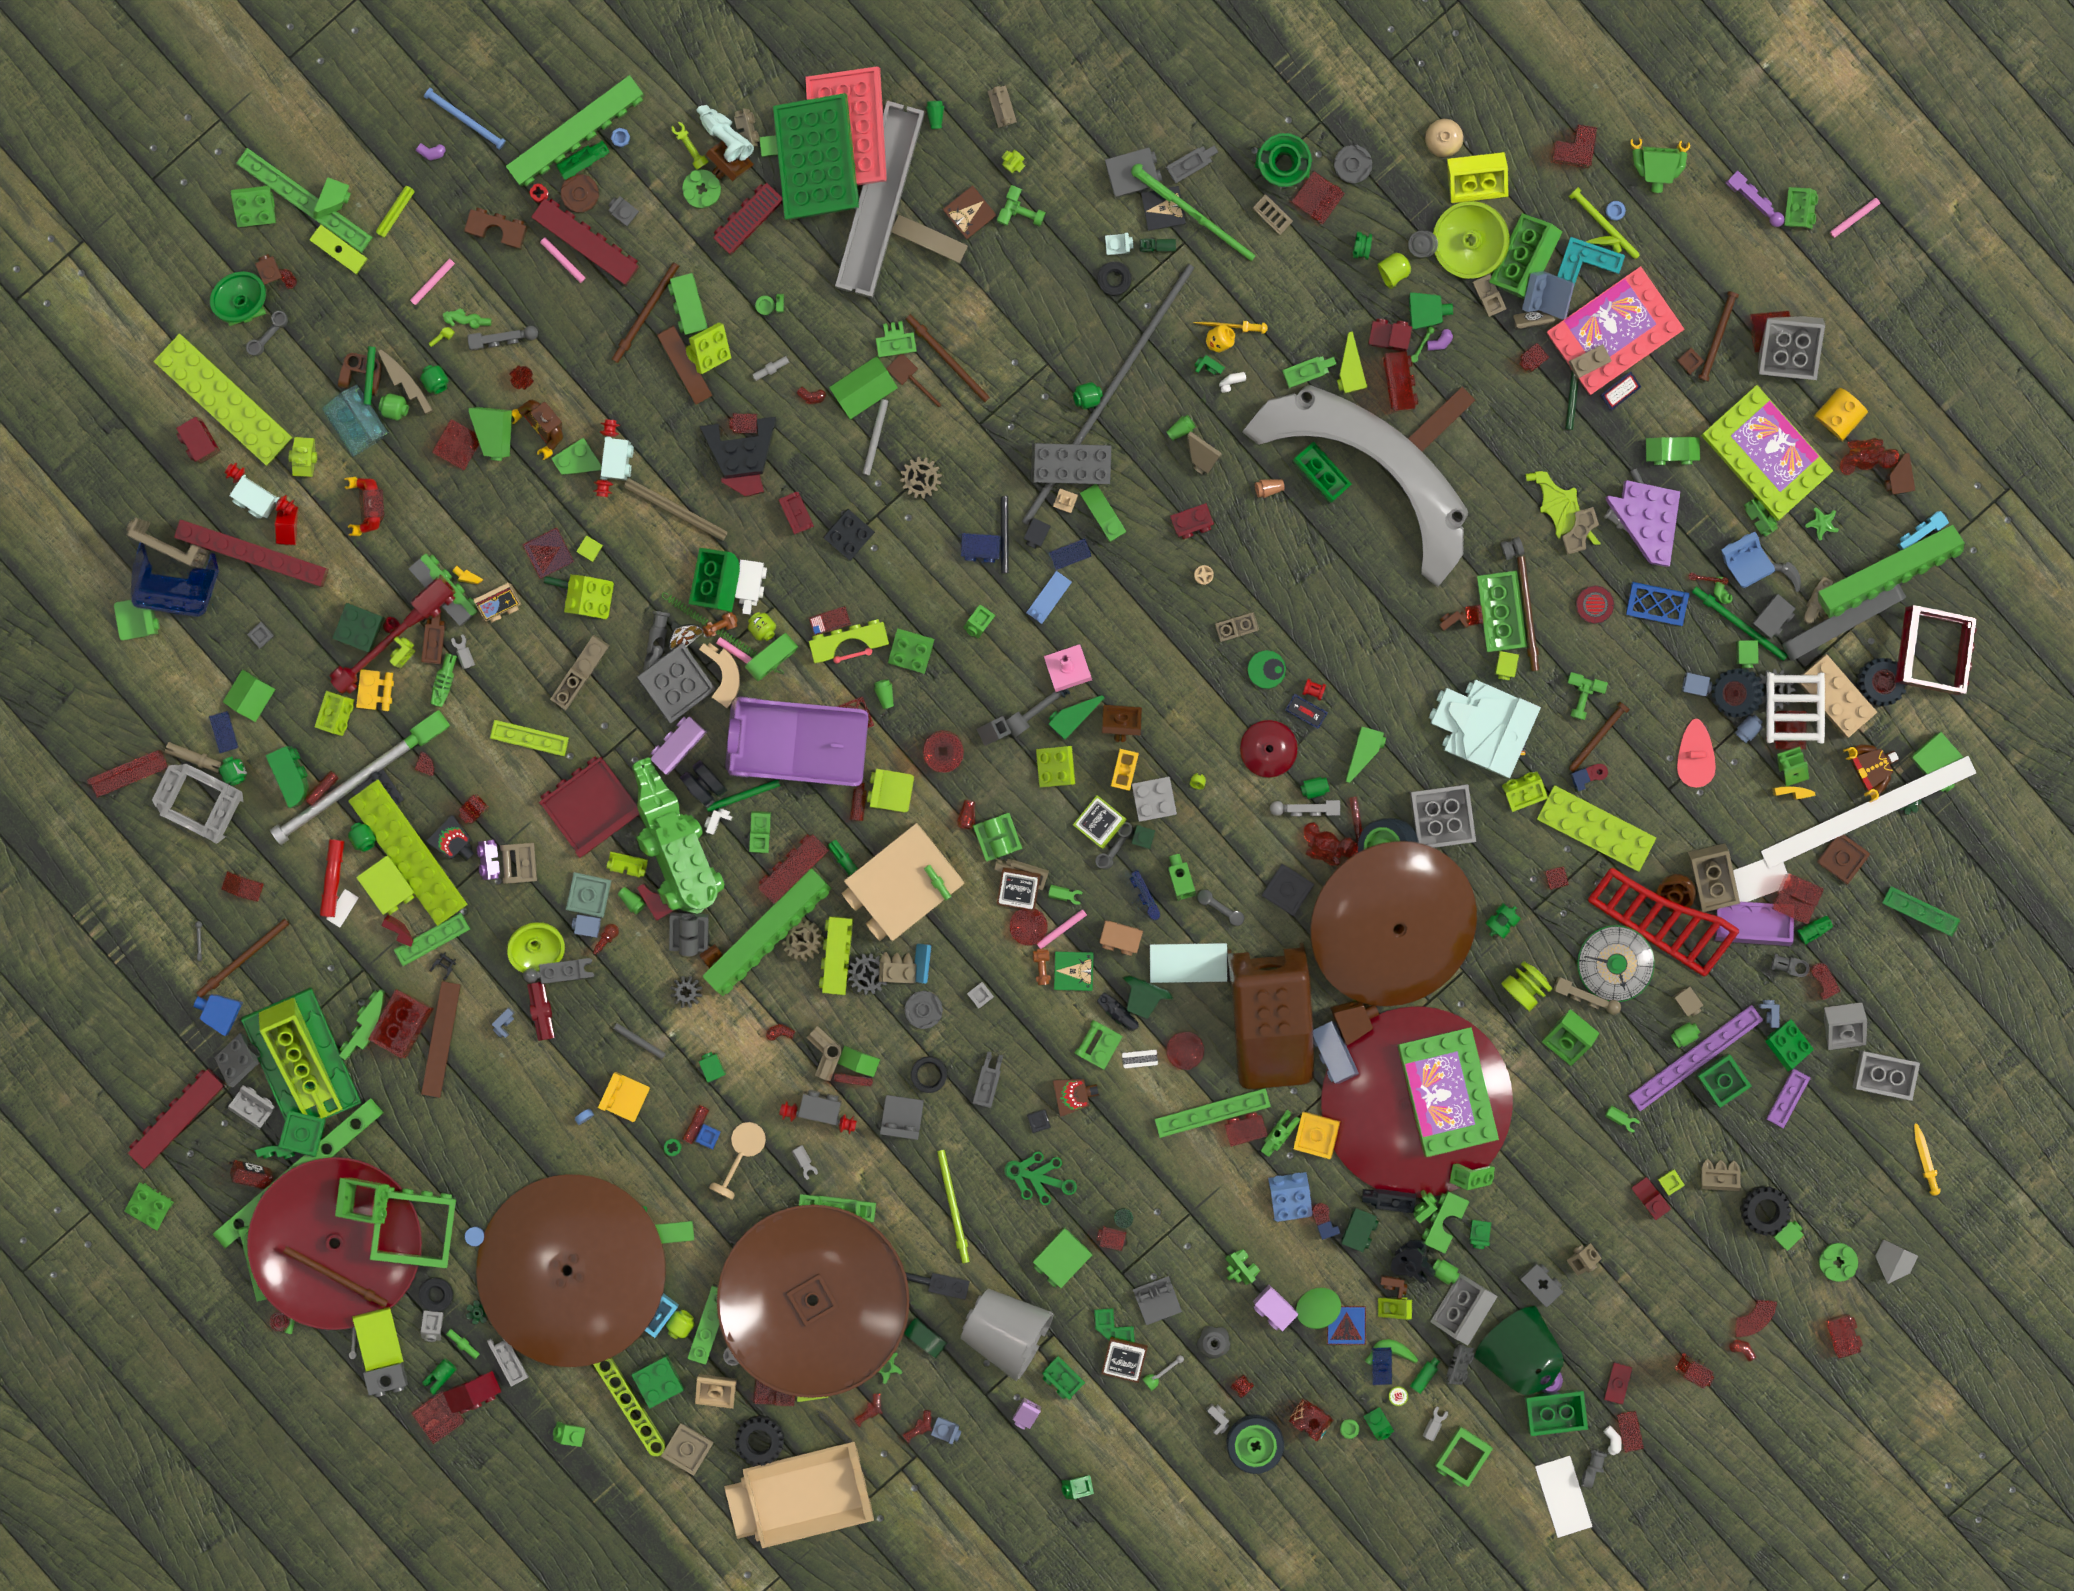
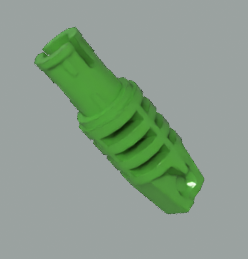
M445 654L442 668L437 671L433 684L430 704L439 707L443 706L454 678L452 671L457 656Z

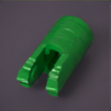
M444 1358L422 1384L428 1386L437 1379L430 1388V1393L434 1395L456 1372L457 1368L448 1359Z

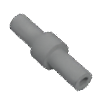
M785 356L774 363L766 364L765 368L752 375L757 381L768 374H774L777 372V369L790 362Z

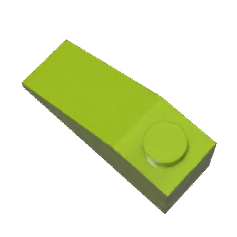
M1353 331L1347 334L1339 373L1340 379L1337 380L1339 391L1343 390V394L1367 388Z

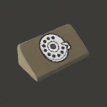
M1542 311L1513 315L1515 329L1552 324L1555 321L1554 316Z

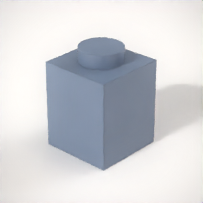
M1685 673L1681 692L1705 697L1707 693L1710 694L1712 682H1709L1710 677Z
M578 914L577 918H573L572 929L575 930L574 934L598 937L601 918Z

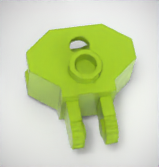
M295 437L293 449L289 451V462H292L293 476L313 477L314 465L317 463L314 438Z

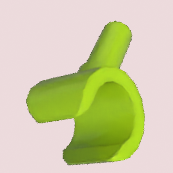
M450 327L443 328L440 334L429 342V345L432 347L443 337L449 340L455 332Z

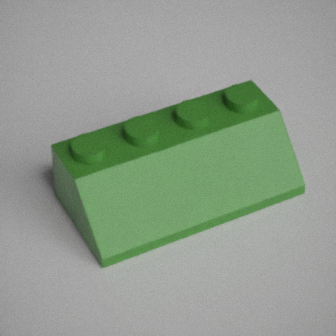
M1522 213L1509 239L1506 257L1494 271L1489 283L1514 296L1525 299L1530 274L1545 270L1562 231L1551 223Z

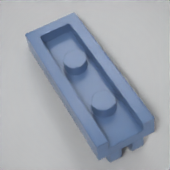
M1056 571L1029 608L1027 614L1042 624L1072 582Z

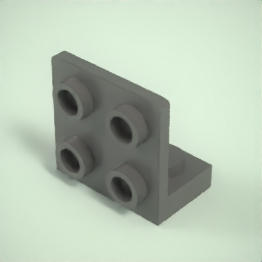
M886 1095L880 1134L918 1140L924 1101Z

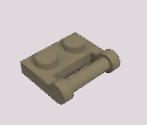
M535 843L500 845V851L503 854V884L537 881ZM510 850H515L517 877H512Z

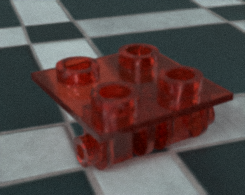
M1314 171L1292 203L1323 225L1345 193L1337 185H1333Z
M450 419L432 453L465 470L480 443L475 432Z

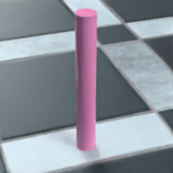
M1874 198L1830 231L1831 236L1835 238L1880 204L1879 200Z
M546 237L540 241L580 283L586 279Z
M449 258L410 301L416 305L455 263Z
M721 637L716 642V644L745 663L753 659Z
M1082 909L1036 944L1042 949L1087 916V914Z

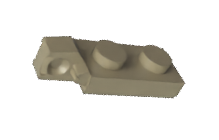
M997 859L994 870L1000 872L1005 867L1041 874L1038 888L1040 890H1043L1049 873L1048 870L1013 859H1007V861Z

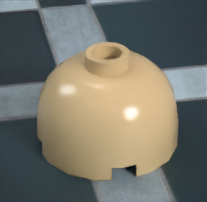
M1440 119L1433 122L1427 129L1425 142L1432 154L1437 157L1446 158L1459 151L1463 144L1464 136L1462 129L1456 122L1450 119Z

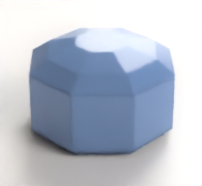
M618 128L613 131L611 140L615 146L622 148L629 144L630 135L627 130Z

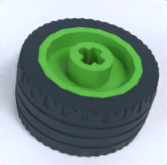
M1394 818L1380 819L1370 823L1361 832L1358 841V853L1374 845L1386 842L1410 841L1419 843L1413 828L1405 821Z
M1249 1415L1233 1424L1227 1435L1226 1447L1231 1461L1237 1468L1247 1473L1261 1474L1274 1468L1282 1458L1284 1438L1277 1424L1271 1419L1261 1415ZM1256 1441H1258L1259 1444L1257 1447H1253L1251 1445L1252 1442L1255 1443Z

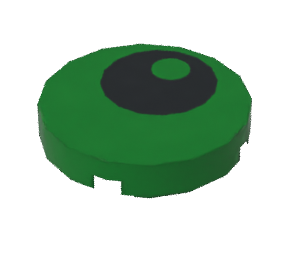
M1265 650L1258 652L1248 663L1249 678L1260 688L1276 687L1285 677V662L1279 654L1273 651Z

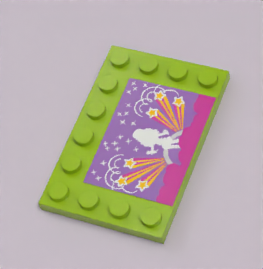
M1758 385L1752 388L1701 435L1776 521H1779L1833 472L1830 466Z

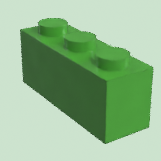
M693 273L670 279L671 284H668L670 295H674L676 302L673 303L676 314H680L681 321H678L680 332H684L686 336L707 329Z

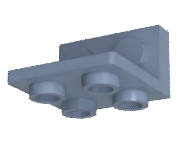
M1544 271L1531 273L1522 310L1527 312L1539 310L1562 320L1566 319L1574 283Z

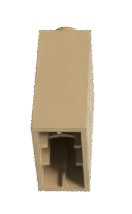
M916 823L847 878L844 882L848 885V888L841 894L855 911L864 905L873 917L865 924L879 941L887 935L893 941L945 900L938 889H935L931 884L932 880L924 870L926 866L930 864L938 877L941 876L944 881L943 884L950 895L965 884V882L919 824Z

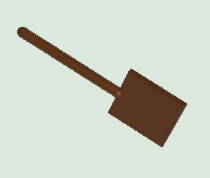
M900 354L886 368L901 385L910 379L938 407L941 406L912 376L918 368L904 354Z

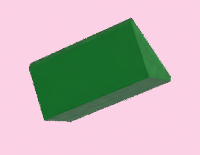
M1312 442L1292 460V463L1329 504L1352 485L1315 442Z

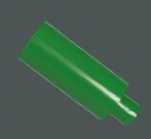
M1435 1357L1431 1362L1427 1361L1409 1386L1421 1394L1438 1371L1437 1366L1440 1361Z

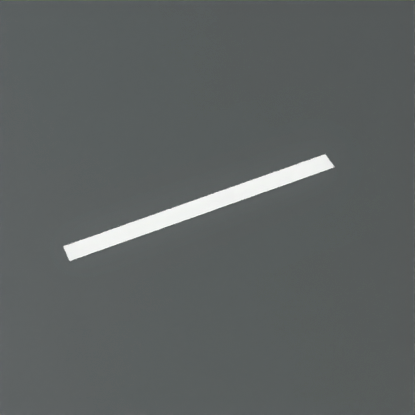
M1969 756L1964 757L1888 792L1871 803L1862 804L1761 851L1768 868L1774 867L1976 774V771Z

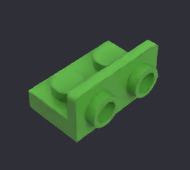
M1789 187L1785 226L1813 228V224L1816 222L1815 205L1818 203V194H1816L1815 190L1811 188Z

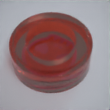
M276 1312L271 1316L270 1326L273 1330L285 1331L289 1327L290 1319L283 1313Z

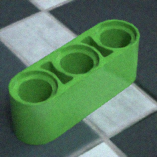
M784 633L745 665V668L758 682L790 657L799 647L787 633Z

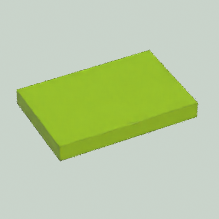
M390 1307L353 1316L366 1372L404 1362Z

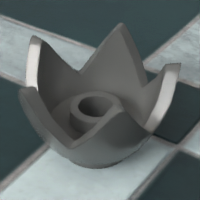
M1205 1326L1201 1332V1337L1197 1340L1196 1346L1207 1358L1217 1359L1230 1350L1229 1334L1226 1328ZM1217 1340L1218 1345L1215 1347L1211 1346V1341Z

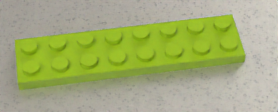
M180 333L153 361L266 466L293 439L288 432Z
M379 780L374 781L349 800V803L364 824L371 828L376 836V841L386 855L391 857L399 871L416 892L414 894L437 926L468 905Z

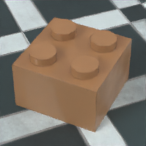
M1105 920L1099 943L1103 944L1102 948L1112 951L1114 947L1119 948L1121 953L1132 956L1133 953L1138 951L1143 930Z

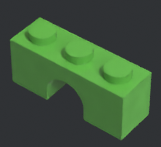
M1449 1191L1446 1194H1441L1438 1204H1440L1439 1209L1432 1213L1430 1218L1432 1224L1429 1229H1425L1422 1235L1423 1242L1426 1245L1443 1253H1446L1453 1238V1235L1445 1232L1443 1229L1444 1219L1448 1216H1456L1462 1219L1469 1204L1467 1199Z

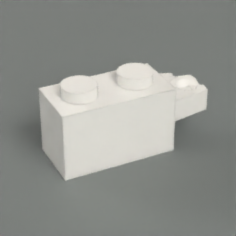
M740 560V573L735 598L740 599L739 603L744 604L742 614L751 615L752 605L757 606L759 598H763L764 587L761 586L762 579H766L767 568L764 567V563Z

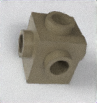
M1591 1243L1586 1246L1581 1244L1573 1250L1574 1254L1567 1259V1262L1578 1276L1586 1271L1588 1273L1597 1268L1596 1263L1602 1258Z

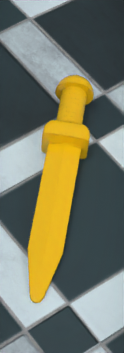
M1243 321V325L1193 322L1207 326L1226 325L1230 328H1242L1243 333L1258 331L1264 334L1268 329L1267 325L1263 322L1262 324H1251L1248 321Z
M1914 1124L1915 1141L1925 1172L1922 1174L1924 1178L1928 1179L1931 1189L1929 1191L1930 1194L1936 1196L1941 1191V1189H1938L1935 1179L1937 1170L1933 1168L1925 1137L1918 1124Z

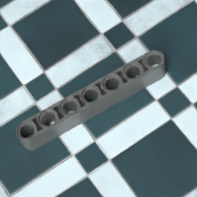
M1897 584L1892 590L1883 591L1874 599H1867L1858 607H1851L1845 610L1840 616H1833L1784 642L1782 646L1790 661H1793L1906 598V595L1900 584Z

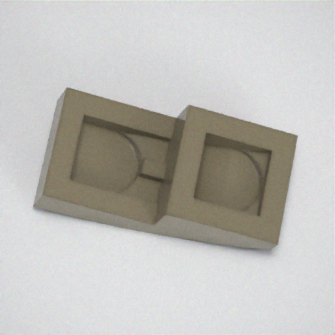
M1491 274L1472 282L1488 317L1506 310L1496 286L1489 283Z

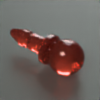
M608 924L605 926L604 933H601L602 938L596 944L593 954L602 951L608 942L611 943L612 939L618 936L619 928L617 925Z

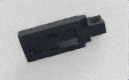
M1363 1189L1362 1202L1371 1203V1205L1375 1206V1209L1414 1213L1416 1194L1384 1189Z

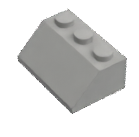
M1459 1273L1458 1279L1451 1286L1430 1322L1453 1338L1468 1345L1498 1296Z

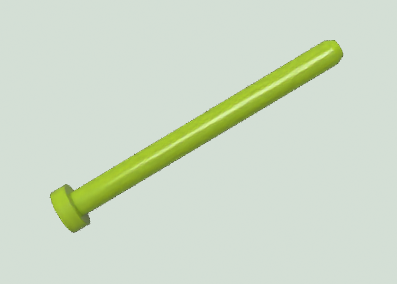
M1577 187L1569 197L1571 199L1575 198L1612 237L1622 240L1619 244L1634 259H1637L1640 256L1639 252L1580 193L1581 189Z

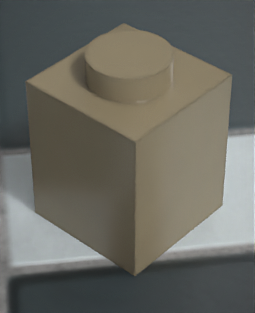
M1687 986L1673 996V999L1685 1016L1691 1015L1693 1017L1701 1012L1700 1008L1703 1004L1690 986Z

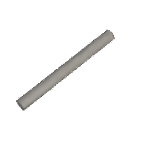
M881 399L862 474L870 475L888 405V401Z

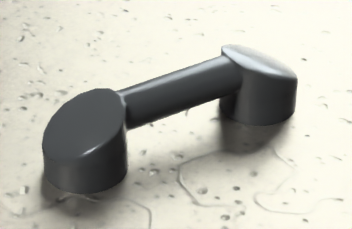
M274 312L271 317L273 324L258 341L251 340L247 343L246 350L250 355H261L264 351V345L279 328H284L287 325L288 317L284 312Z
M1125 822L1118 830L1120 836L1107 854H1099L1096 857L1095 863L1100 869L1106 870L1111 868L1113 858L1126 839L1133 837L1134 828L1130 823Z
M1203 889L1198 892L1197 900L1200 904H1209L1227 916L1232 925L1240 926L1244 922L1243 913L1232 911L1215 900L1209 890Z

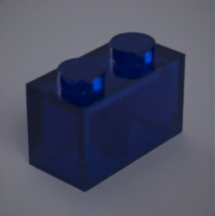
M962 533L961 557H965L964 561L976 562V558H983L984 562L995 563V559L999 560L1001 536Z

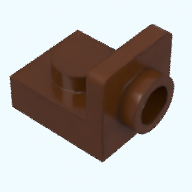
M1380 1276L1379 1283L1384 1285L1383 1288L1395 1290V1287H1398V1299H1402V1295H1406L1407 1284L1404 1283L1405 1280L1403 1278Z

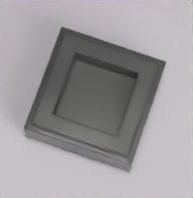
M260 622L247 634L259 649L274 637L273 633L263 622Z

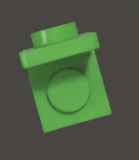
M1453 1164L1450 1183L1465 1190L1491 1185L1494 1179L1495 1167L1487 1166L1471 1170L1463 1165Z

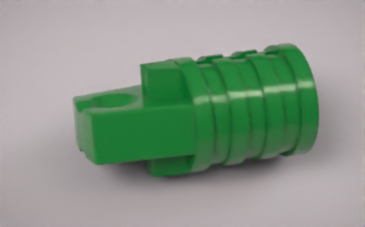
M1824 916L1798 929L1797 934L1803 944L1807 945L1809 942L1821 937L1833 925L1829 917Z

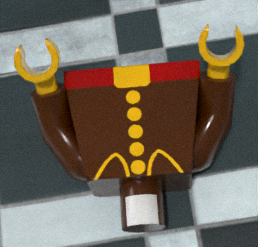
M533 399L529 400L518 409L512 410V416L515 419L512 424L520 420L522 415L546 442L547 446L537 451L538 455L542 452L544 453L542 460H545L552 456V450L563 439L562 422L545 401L539 403Z
M1865 744L1844 749V752H1849V757L1846 760L1851 761L1865 791H1868L1864 793V796H1871L1869 803L1877 800L1891 780L1893 770L1890 765L1899 761L1896 752L1893 750L1884 754L1882 749H1877L1874 745Z

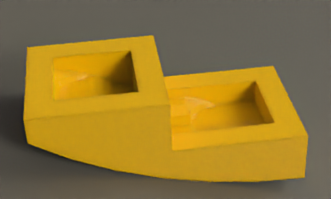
M1772 788L1774 796L1792 792L1794 799L1816 796L1814 791L1805 788Z

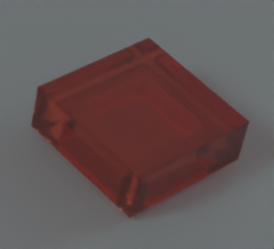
M1564 866L1545 871L1550 890L1569 885Z

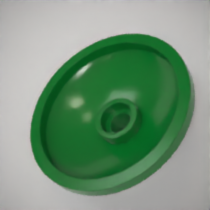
M242 271L229 274L214 287L210 296L211 309L222 321L229 323L245 321L254 316L263 306L266 298L265 285L257 275L250 272Z

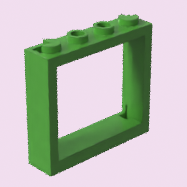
M389 1187V1198L449 1205L442 1258L377 1251L381 1223H376L373 1227L370 1260L447 1268L456 1199L452 1197V1194L441 1193L440 1196H436L431 1191H421V1194L414 1193L412 1189L403 1188L401 1192L394 1191V1187Z

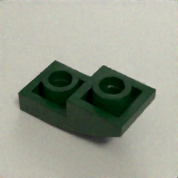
M915 1318L904 1332L908 1338L935 1358L938 1357L947 1345V1342L935 1331H931L918 1318Z

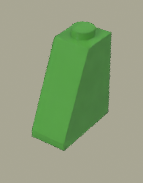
M484 407L469 408V414L483 455L490 456L491 460L501 461L502 457H509L512 410Z

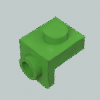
M557 1422L553 1430V1440L564 1445L582 1447L586 1428Z

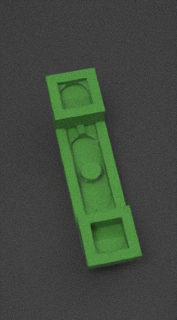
M800 1194L799 1206L827 1205L850 1211L868 1222H874L876 1203Z

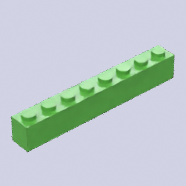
M629 75L506 166L521 187L523 185L525 187L529 186L535 181V176L539 173L543 175L550 170L549 166L554 162L558 164L566 158L565 154L569 151L573 153L581 147L580 143L584 140L589 141L597 135L595 132L601 128L604 130L612 124L611 120L615 117L621 118L628 112L626 109L630 106L636 107L643 101V92Z
M1951 525L1819 591L1818 602L1829 618L1840 616L1845 610L1851 607L1856 608L1867 599L1872 600L1879 593L1890 591L1901 582L1906 583L1913 576L1924 574L1929 568L1935 565L1940 566L1951 557H1958L1964 550L1965 542L1955 527Z
M811 868L702 977L720 995L728 994L738 981L746 977L747 972L752 967L760 963L761 958L766 953L774 949V945L779 940L784 939L788 932L794 926H797L802 918L811 912L821 899L827 897L832 888Z

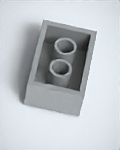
M1860 1050L1852 1088L1913 1100L1920 1063Z

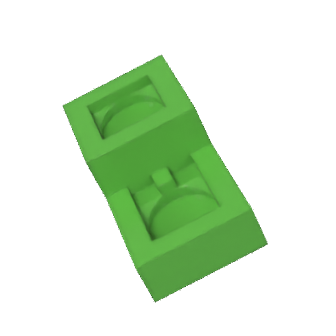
M751 812L749 852L769 853L771 812Z

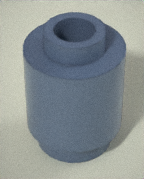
M1748 715L1737 727L1738 730L1735 734L1743 742L1747 743L1763 729L1761 726L1763 722L1756 715L1753 717Z

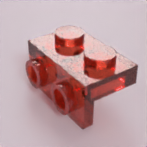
M1257 1112L1246 1114V1118L1240 1120L1238 1117L1228 1119V1123L1224 1124L1231 1147L1267 1137L1262 1114L1257 1115Z

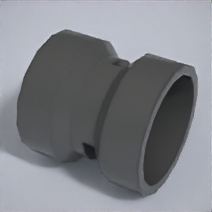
M1519 536L1513 538L1510 542L1504 541L1500 543L1506 561L1512 559L1515 555L1521 556L1525 554Z

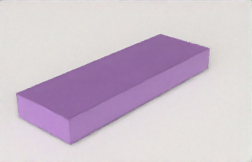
M1792 1069L1766 1119L1784 1128L1810 1077Z

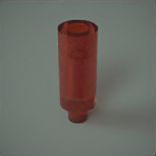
M861 783L856 789H853L851 820L864 821L867 790H864L865 783Z

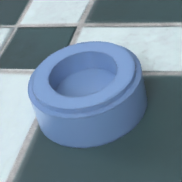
M1619 201L1609 203L1606 207L1607 217L1613 221L1620 220L1625 215V206Z
M587 1109L577 1115L574 1120L580 1125L592 1118L594 1113L591 1109Z
M479 1227L469 1228L465 1233L466 1242L471 1246L480 1245L484 1240V1231Z

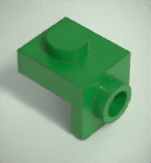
M1380 1407L1363 1416L1377 1441L1387 1439L1394 1432Z

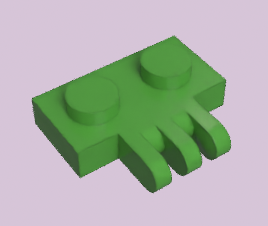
M898 321L899 329L897 330L895 322L891 323L892 330L888 331V324H883L885 337L876 338L879 358L917 352L914 332L904 334L902 321Z

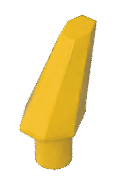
M458 566L452 571L459 577L457 581L479 584L484 580L468 570L463 571Z

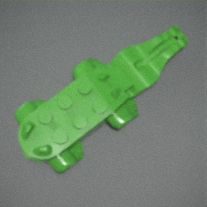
M651 758L642 759L635 762L632 766L638 785L637 808L646 826L636 839L641 851L647 856H656L665 878V881L662 882L663 884L660 885V889H658L662 903L667 904L671 910L680 908L685 912L699 914L705 908L712 905L717 897V893L724 889L723 878L719 872H715L713 867H709L698 840L702 835V828L699 822L692 815L680 814L677 797L661 780L658 772L652 765Z

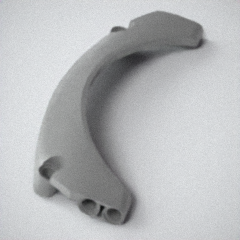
M1307 385L1302 388L1298 395L1290 394L1269 399L1243 430L1242 433L1258 445L1291 436H1316L1338 440L1367 453L1381 463L1395 477L1414 507L1423 541L1422 576L1438 587L1462 557L1464 528L1461 525L1468 516L1467 508L1446 478L1422 451L1402 433L1371 412L1335 394L1312 385ZM1304 392H1309L1312 395V399H1306ZM1454 512H1460L1463 518H1456Z

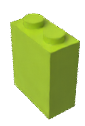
M389 855L356 877L383 915L388 913L390 916L399 909L397 907L402 902L407 904L413 900V894L416 893Z

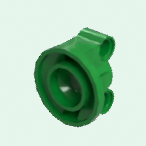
M1279 133L1270 137L1261 148H1258L1254 167L1260 169L1262 176L1269 183L1278 187H1291L1300 183L1304 178H1309L1313 159L1311 158L1308 145L1300 137L1290 133ZM1286 155L1291 159L1292 166L1289 170L1281 171L1276 167L1275 160L1278 156Z

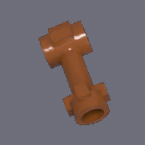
M727 612L721 615L723 620L714 624L712 622L706 623L702 627L704 635L706 637H713L716 635L715 631L726 627L729 630L737 627L735 614Z
M1036 949V951L1032 952L1033 962H1038L1039 976L1036 977V982L1038 981V985H1046L1051 980L1050 975L1046 974L1045 961H1049V951Z

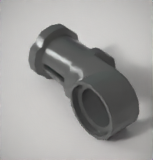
M1777 953L1774 954L1771 964V970L1786 971L1787 974L1797 977L1806 976L1810 969L1809 964L1804 960L1793 957L1790 959L1781 957ZM1798 963H1803L1806 967L1803 974H1798L1795 970V966Z
M1591 1450L1590 1465L1587 1466V1470H1584L1582 1486L1593 1487L1596 1472H1604L1603 1463L1608 1453Z

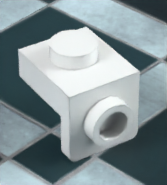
M721 808L718 811L714 810L712 817L708 816L704 826L707 828L706 832L714 835L721 817L732 820L733 817L729 815L730 812Z

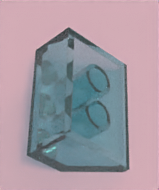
M358 385L341 392L322 408L353 457L374 445L388 434L371 405L363 404L364 394Z

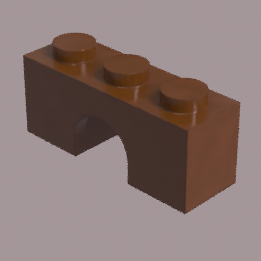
M476 207V211L470 210L464 232L485 238L487 230L497 226L503 231L501 243L521 250L528 227L521 220L513 219V221L505 220L506 216L497 213L494 216L488 215L487 210Z

